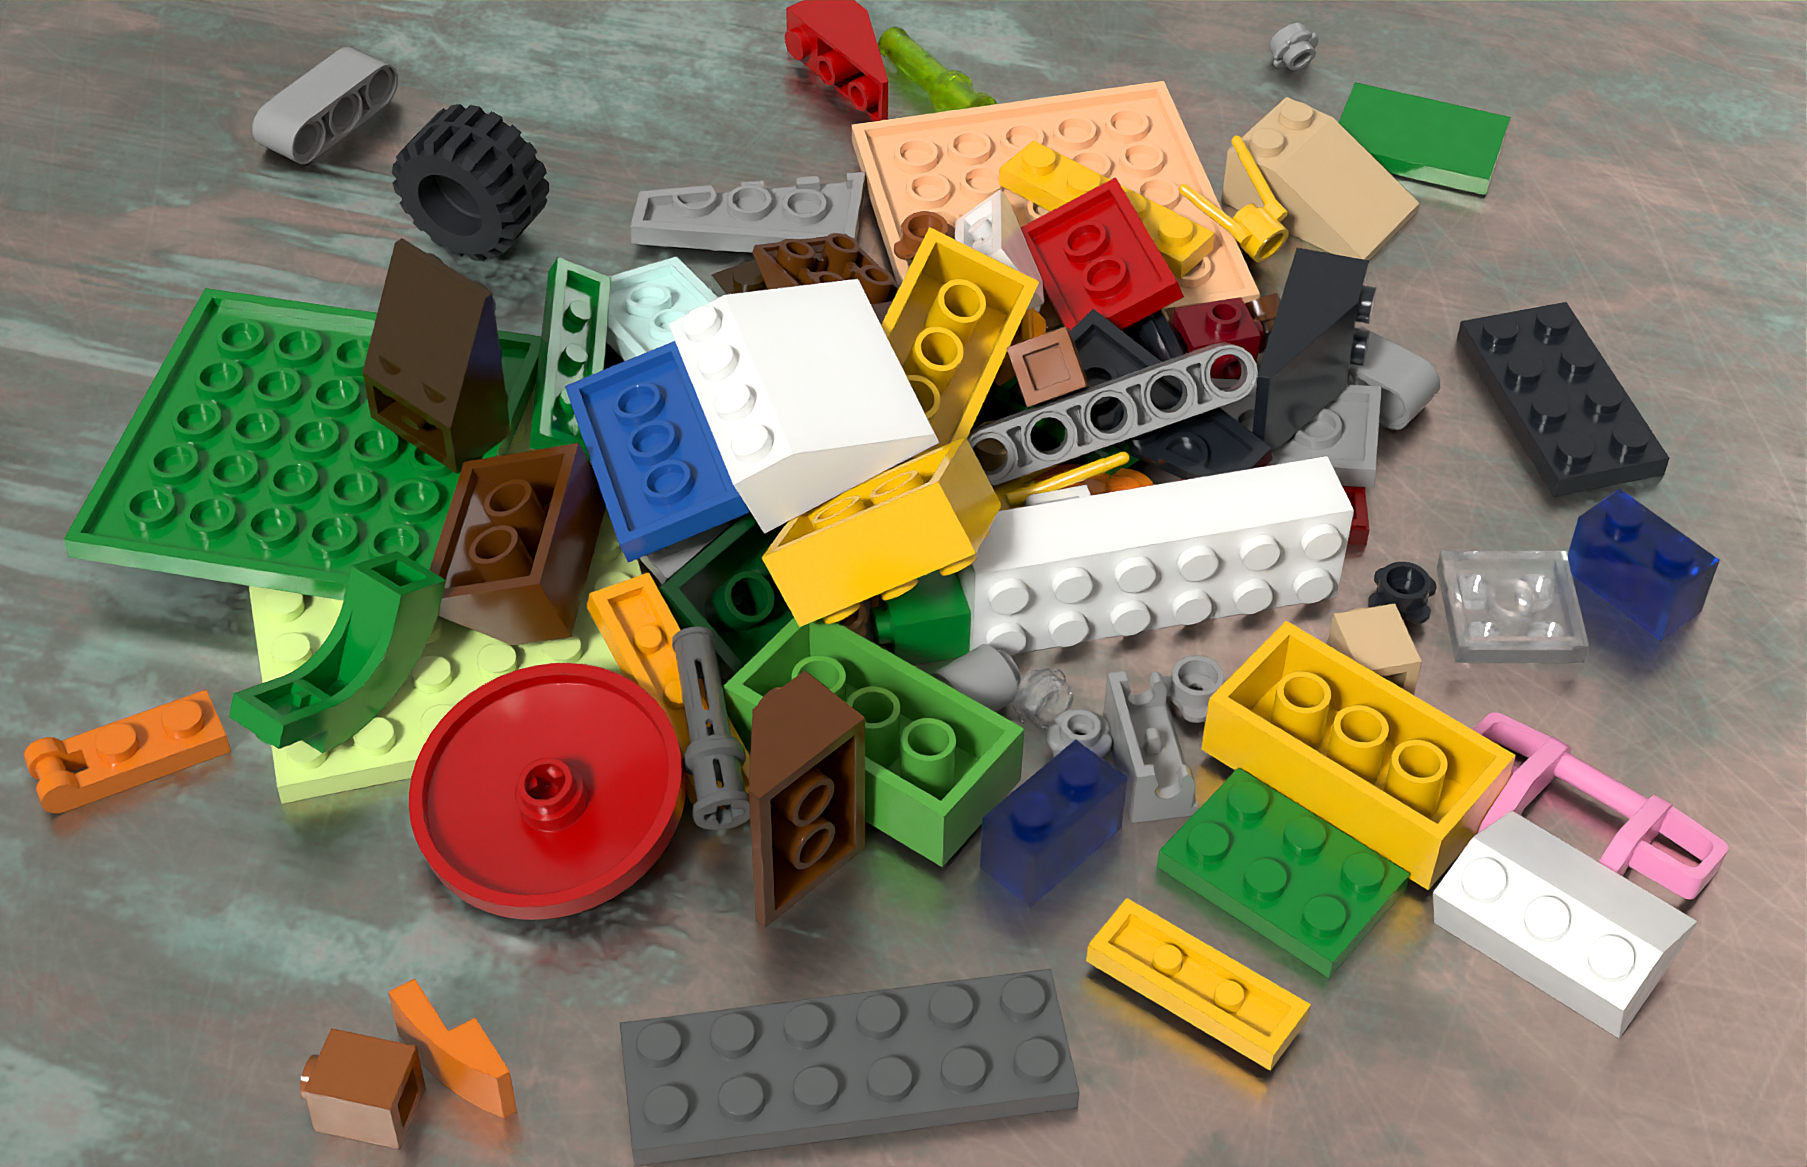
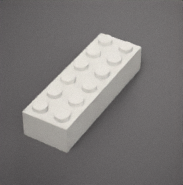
M1328 456L998 511L989 528L990 534L982 541L976 553V560L969 566L956 572L971 611L969 652L982 644H987L996 650H1003L1010 656L1024 652L1058 646L1068 647L1086 641L1120 635L1130 636L1148 630L1182 624L1192 625L1210 619L1239 614H1254L1262 610L1301 603H1315L1323 599L1337 597L1354 509Z

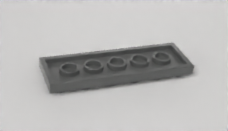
M1051 969L620 1022L634 1166L1078 1108L1080 1092Z

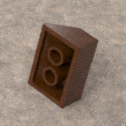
M579 443L463 463L429 569L446 580L438 616L510 645L572 637L606 508L594 469Z
M803 671L783 687H776L763 696L758 705L752 709L749 803L755 919L765 928L865 849V717L806 671Z

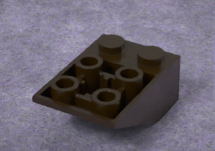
M401 238L394 244L363 368L371 418L458 474L461 472L464 462L477 460L511 434L508 412L509 399L505 390L501 360L502 350L499 345L495 315L496 303L493 293L482 283L470 280L444 264L436 255L426 253Z

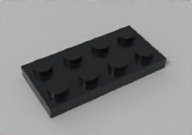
M1567 302L1460 322L1457 335L1458 341L1554 497L1665 474L1670 459Z

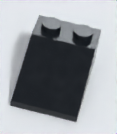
M1296 248L1257 377L1252 433L1272 448V453L1346 389L1353 364L1364 366L1371 331L1360 329L1361 322L1370 323L1377 287L1366 286L1369 260Z

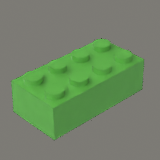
M793 618L723 686L727 715L746 750L751 752L752 709L758 705L763 696L776 687H783L803 671L809 673L865 717V821L941 867L947 863L1021 780L1025 731L1023 727L837 622L825 624L823 618L799 627L797 621Z

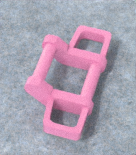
M1489 713L1472 729L1489 740L1528 757L1519 768L1513 765L1507 784L1483 819L1478 833L1511 810L1521 816L1524 808L1555 777H1558L1629 818L1598 861L1617 874L1623 876L1626 869L1631 867L1675 894L1690 900L1696 898L1719 871L1729 849L1727 843L1676 809L1673 804L1655 794L1648 799L1571 755V746L1501 713ZM1660 832L1702 862L1697 867L1687 866L1650 845V843Z

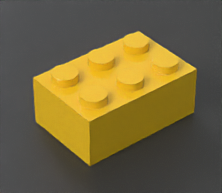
M965 436L878 474L788 521L762 556V559L799 627L823 618L825 624H832L854 613L860 607V602L878 594L881 595L883 600H890L912 589L918 583L917 578L939 570L942 576H946L969 566L976 560V553L982 541L990 534L989 528L1002 505Z

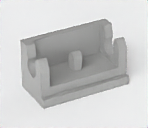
M1126 671L1107 673L1103 718L1110 726L1108 735L1112 737L1111 752L1131 823L1192 816L1199 808L1194 793V777L1191 769L1185 763L1168 703L1166 704L1167 688L1163 676L1156 671L1150 676V688L1138 695L1130 694L1131 689Z

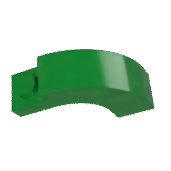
M398 551L351 565L339 616L321 647L296 670L284 676L233 693L229 718L253 732L260 741L275 746L278 749L302 740L323 754L344 743L362 730L385 708L412 672L436 622L446 580Z

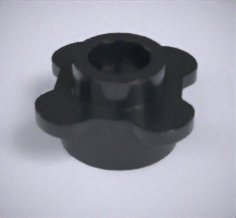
M1394 562L1375 572L1374 582L1377 584L1376 593L1371 594L1368 598L1369 608L1395 604L1402 620L1407 619L1413 624L1424 623L1430 618L1431 609L1427 602L1429 597L1435 595L1437 585L1422 567L1410 562Z

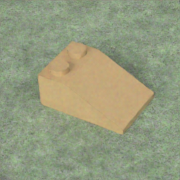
M1285 97L1241 137L1275 199L1288 211V215L1280 223L1289 231V234L1331 254L1370 261L1418 212L1420 203L1333 117L1311 108L1306 103ZM1232 146L1227 152L1221 202L1237 210L1251 203L1255 204L1258 208L1264 207L1265 205L1243 167L1235 148Z

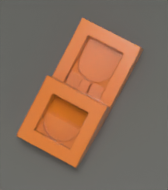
M415 978L388 991L398 1034L405 1044L417 1046L420 1062L430 1073L460 1097L485 1111L502 1118L517 1112L510 1071L476 1018L448 1031Z

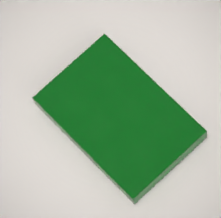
M1355 82L1338 123L1391 174L1486 195L1511 117Z

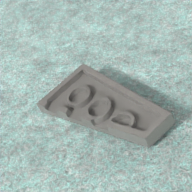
M865 172L846 173V182L820 184L819 176L796 177V186L769 189L764 188L763 180L741 182V186L734 188L730 192L716 193L711 185L639 191L630 225L631 244L752 253L754 245L781 242L784 239L799 240L824 237L831 233L847 234L857 241L865 194Z

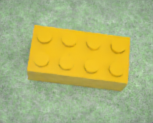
M929 227L881 326L939 443L894 467L965 436L966 438L968 437L1007 353V347L1010 346L1039 284L1038 280Z
M1285 621L1209 698L1201 750L1230 768L1236 770L1239 767L1410 873L1409 879L1427 890L1433 886L1478 833L1483 819L1507 784L1516 757L1515 754L1288 621Z

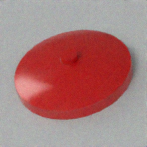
M549 663L515 670L499 676L469 693L439 721L430 733L416 760L409 788V815L414 837L438 879L456 896L478 909L507 918L524 920H544L580 913L614 898L629 888L656 863L667 848L677 829L685 803L687 779L683 762L684 756L674 728L664 710L648 692L630 679L604 668L577 663Z

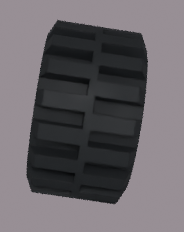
M461 104L451 105L447 110L444 108L440 110L396 156L397 161L392 167V174L396 178L393 182L395 193L402 198L400 205L404 212L410 214L414 220L413 224L420 231L427 233L431 237L430 240L440 247L442 245L447 247L451 253L460 257L466 254L471 260H482L484 257L491 260L499 257L502 252L505 253L545 208L548 201L546 196L549 193V182L543 178L547 174L544 163L537 160L535 156L537 153L531 142H526L520 136L522 132L513 124L509 126L503 122L500 115L492 111L486 114L479 106L469 105L467 108H464Z

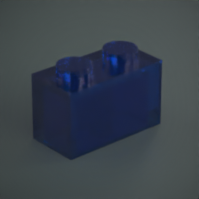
M1619 488L1578 517L1563 569L1662 641L1702 611L1720 559Z
M1075 739L982 818L980 868L1028 906L1032 907L1122 828L1128 777Z

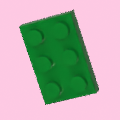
M1239 767L1159 850L1157 861L1159 869L1327 978H1330L1406 891L1410 873Z

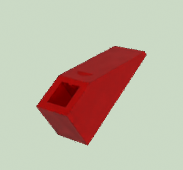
M803 0L787 7L785 44L791 56L801 61L816 73L825 84L836 89L852 102L859 111H863L874 121L888 120V77L867 9L855 0Z

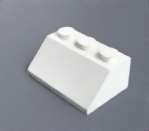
M1512 810L1471 839L1433 892L1435 924L1619 1039L1697 925V921Z

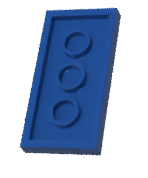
M675 341L565 386L615 534L628 563L749 513L747 505L732 483Z

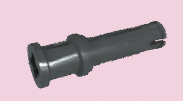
M689 627L677 632L672 637V647L676 654L682 701L691 742L686 749L683 762L686 772L693 776L697 802L692 809L693 819L697 826L704 829H728L739 826L750 819L749 794L745 792L741 767L745 764L746 754L743 745L739 743L737 738L731 736L724 689L714 648V633L706 627ZM699 678L703 679L708 710H704L698 684ZM710 722L711 725L709 727H706V724ZM716 781H721L722 788H718ZM726 805L724 809H720L719 806Z

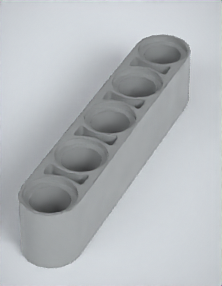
M1228 343L1212 344L984 424L970 431L967 440L972 449L977 442L987 438L997 439L1004 444L1007 451L1005 462L994 471H984L991 485L1001 484L1238 401L1247 396L1254 388L1258 377L1257 364L1252 355L1242 347ZM1232 354L1241 364L1242 372L1240 379L1230 388L1219 389L1211 381V366L1218 357ZM1162 376H1175L1182 385L1183 393L1181 400L1171 409H1157L1150 398V390L1153 383ZM1112 396L1118 398L1124 409L1123 419L1119 425L1111 430H1100L1094 427L1090 418L1091 408L1094 403L1102 397ZM1042 418H1056L1065 427L1064 441L1054 450L1044 451L1036 448L1032 444L1030 437L1032 427Z

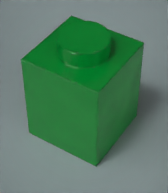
M935 570L917 578L918 583L898 597L883 600L879 594V606L870 608V623L876 645L886 644L888 652L913 666L959 658L969 652L971 611L957 573L942 576L939 570Z

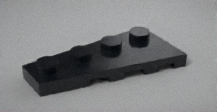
M1094 309L1070 330L1090 387L1161 363L1160 360ZM1167 375L1160 377L1153 383L1150 390V398L1154 407L1166 410L1173 408L1179 403L1183 393L1179 379L1175 376ZM1016 382L1009 389L1012 401L1030 409L1026 405L1019 382ZM1112 396L1102 397L1097 400L1090 412L1093 426L1100 430H1111L1117 427L1124 415L1121 401ZM1220 407L1111 445L1127 452L1130 456L1183 480L1265 467L1273 460L1272 448ZM1049 417V418H1051V419H1053V420H1056V421L1062 423L1060 420H1058V419H1056V418Z

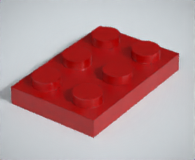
M1116 177L1020 227L1043 280V287L1064 327L1070 330L1092 309L1122 330L1184 297L1176 278Z

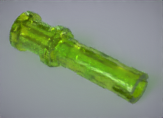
M894 26L887 29L881 35L878 42L880 54L887 57L909 79L929 94L931 107L937 113L997 104L996 100L989 94L976 91L973 88L971 79L965 73L957 70H948L932 54L914 41L904 29Z

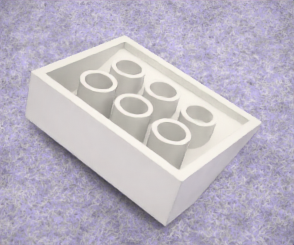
M858 279L723 295L704 306L694 308L685 316L668 324L732 483L764 533L939 443Z

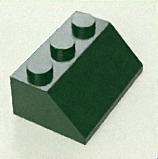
M750 511L658 588L680 630L700 626L713 631L714 648L720 677L727 681L794 618L762 559V556L787 522L764 533Z

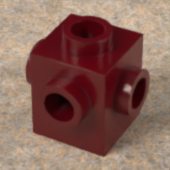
M1241 297L1174 308L1172 324L1187 353L1212 344L1228 343L1244 348L1252 355L1257 364L1258 354L1264 352L1265 336L1263 327L1258 319H1252ZM1232 354L1222 355L1213 362L1210 369V378L1239 380L1242 372L1241 364Z

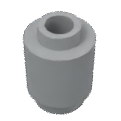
M987 644L976 647L931 674L934 678L994 712H998L1018 698L1017 684L1020 682V673L1016 663L1007 652L996 650Z

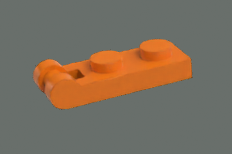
M205 689L64 740H59L55 737L40 738L26 747L24 760L30 775L39 780L36 786V793L42 808L49 813L59 814L230 753L231 749L225 730ZM88 767V769L77 772L75 774L72 773L75 770Z

